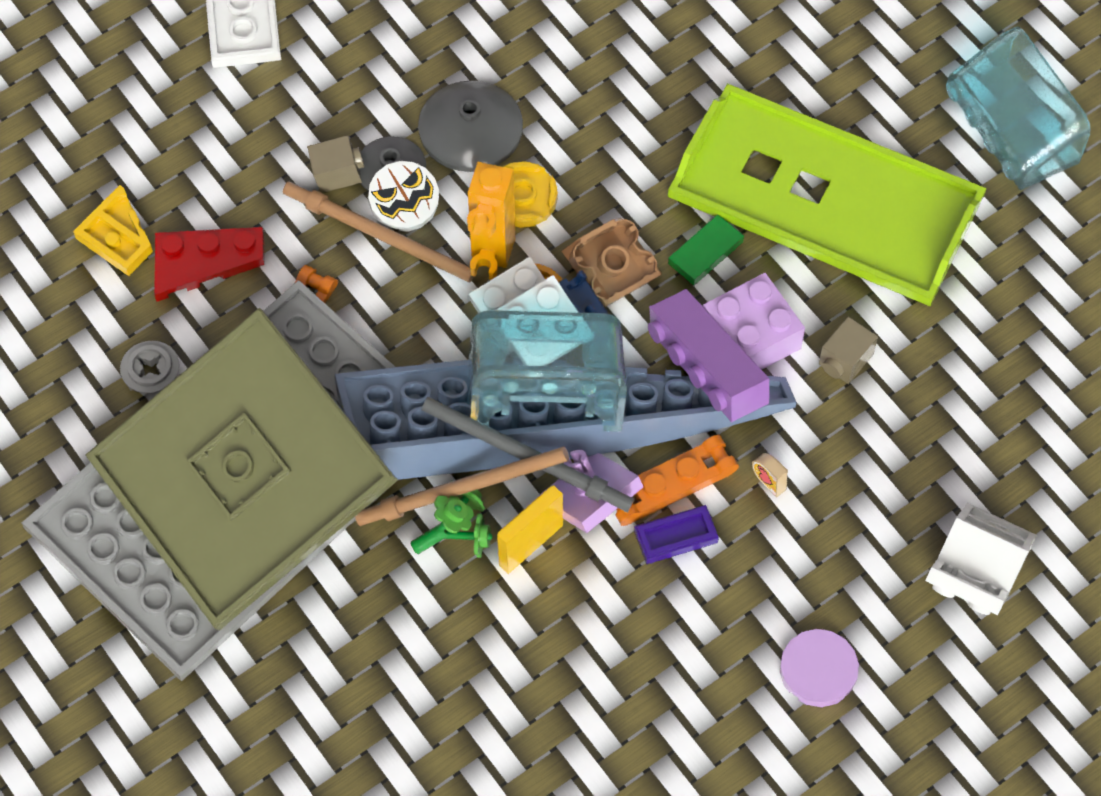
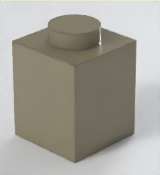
M348 135L307 146L313 176L321 193L362 183L359 172L360 168L365 167L360 147L353 148Z
M847 317L822 346L819 365L822 366L829 376L835 379L840 378L849 384L874 355L878 336L850 317Z

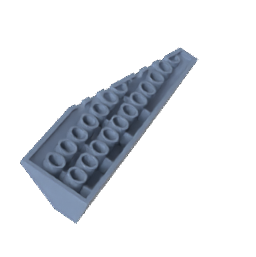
M479 358L335 374L339 406L398 480L493 469L521 460L422 411L421 408L427 397L463 413L541 453L564 446L568 451L570 459H572L570 452L575 450H583L587 456H593L597 453L605 454L722 429L796 407V400L786 377L768 376L769 404L731 422L722 411L718 412L714 409L706 393L701 388H696L689 376H681V370H665V375L647 374V368L585 365L583 370H576L566 366V363H554L551 365V368H546L530 378L519 360H513V366L495 365V359Z

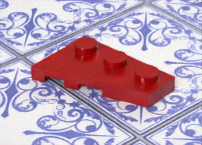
M263 227L155 233L154 296L156 302L169 298L168 294L184 288L190 291L199 288V283L217 277L225 279L263 266Z

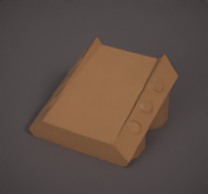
M612 219L580 237L561 251L576 273L581 270L584 271L587 276V282L604 307L613 304L662 275L653 254L645 250L637 240L639 231L635 224L627 219Z

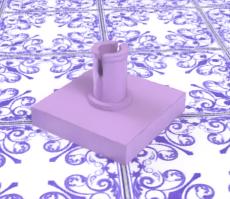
M575 450L570 452L574 463L571 462L570 458L568 462L563 463L593 478L596 475L608 481V486L630 497L643 488L638 475L600 453L587 456L585 451ZM558 479L551 485H554L563 493V519L585 533L591 531L617 509V507L601 499L599 502H596L586 497L585 491L561 479Z

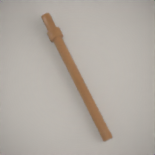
M290 181L283 188L284 195L305 204V208L318 215L324 213L469 283L474 278L470 274L469 266L328 200L327 195L317 190L311 192Z
M563 446L401 498L397 495L382 499L379 505L363 509L355 518L359 526L382 519L387 521L398 519L404 516V512L433 504L438 496H446L447 498L459 496L568 462L569 454Z

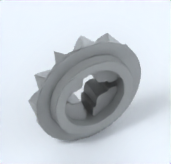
M145 341L134 345L126 352L121 361L120 373L130 391H138L143 396L154 392L158 394L177 375H180L179 359L176 352L167 344L159 341ZM141 363L147 364L150 367L157 364L156 367L160 375L148 373L145 376Z

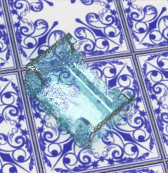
M488 310L478 313L473 318L468 365L469 417L489 426V420L495 413L501 411V415H509L510 401L585 403V417H593V414H595L602 420L603 431L622 432L627 384L622 327L617 317L605 313Z

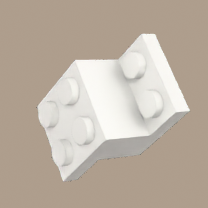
M531 257L526 258L468 295L469 300L506 356L509 357L515 354L530 378L593 340L594 335L554 275L545 279Z
M967 503L956 517L939 557L931 567L925 581L933 584V590L943 596L953 598L956 595L969 601L968 606L979 613L989 615L992 612L998 615L1037 535Z

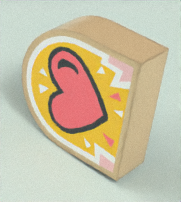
M763 453L752 461V469L755 475L776 498L786 491L788 470L775 457Z

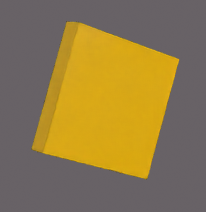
M554 485L545 490L497 533L499 566L507 574L511 573L563 526V493Z

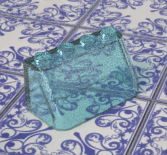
M1016 26L1003 32L949 75L946 84L949 97L960 105L965 112L968 124L977 129L983 138L988 152L995 154L1002 164L1005 176L1009 180H1013L1020 191L1080 163L1091 131L1089 120L1083 109L1022 28Z

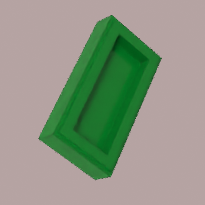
M716 215L668 258V264L695 286L743 243L744 235L720 215Z

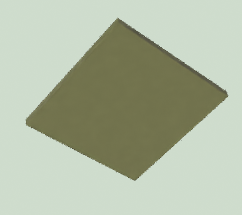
M258 308L85 455L212 626L219 631L398 481L396 476L261 308Z

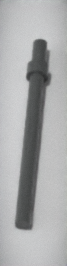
M430 397L426 398L421 408L422 411L521 460L541 454V452ZM563 463L542 469L585 491V496L596 502H599L601 499L627 513L634 502V498L608 486V481L596 475L592 478Z

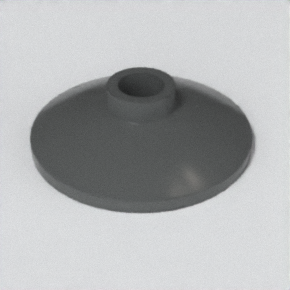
M390 136L376 139L361 151L365 165L364 168L359 169L361 185L368 192L369 185L375 174L384 166L391 164L386 162V160L394 159V162H414L426 168V160L421 149L415 143L402 137Z

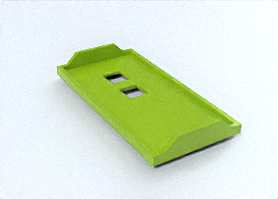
M727 83L721 96L713 100L686 148L677 174L668 189V197L712 216L720 215L731 224L931 306L984 198L986 188ZM754 150L781 161L771 183H766L742 173ZM801 171L830 182L819 204L791 193Z

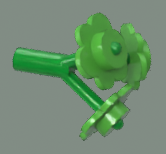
M475 490L458 497L450 496L447 498L446 496H438L434 501V506L437 509L434 512V516L441 523L410 542L415 553L419 555L443 539L474 540V554L477 555V558H481L482 550L489 548L490 540L493 537L490 525H485L482 514H477L474 532H467V530L472 525L470 521L474 516L472 509H478L481 512L485 510L481 500L482 494Z

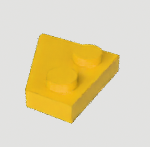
M121 185L73 231L78 241L128 276L153 252L147 235L143 231L136 212L127 198L124 187Z

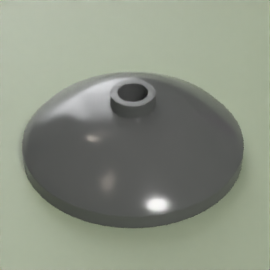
M460 81L441 88L426 101L419 116V137L426 152L441 165L457 171L474 172L477 162L497 166L514 153L522 137V114L516 101L500 87L483 81ZM473 111L474 113H473V114H467V113H465V112Z

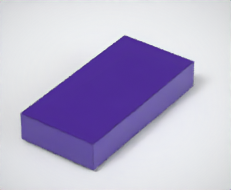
M706 505L634 526V533L646 565L717 544L719 540Z

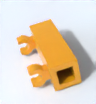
M477 162L468 190L469 214L467 226L468 231H470L472 256L470 274L475 277L479 267L487 266L490 268L489 280L497 277L498 267L507 268L516 239L514 169Z

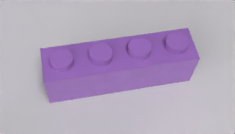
M687 289L649 307L650 323L648 324V331L654 342L661 343L668 351L672 362L677 366L680 365L688 373L692 384L696 388H701L706 393L715 410L718 412L722 411L733 422L769 404V377Z

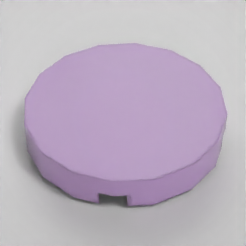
M814 629L801 632L789 641L782 653L780 675L784 687L789 693L792 692L794 696L798 697L799 701L810 706L825 707L839 703L850 693L857 681L859 663L855 650L845 638L832 631Z

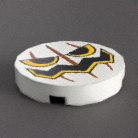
M398 161L384 166L375 174L369 185L368 202L372 214L382 225L388 228L391 227L405 232L422 228L433 218L438 207L439 188L434 176L425 167L414 162Z

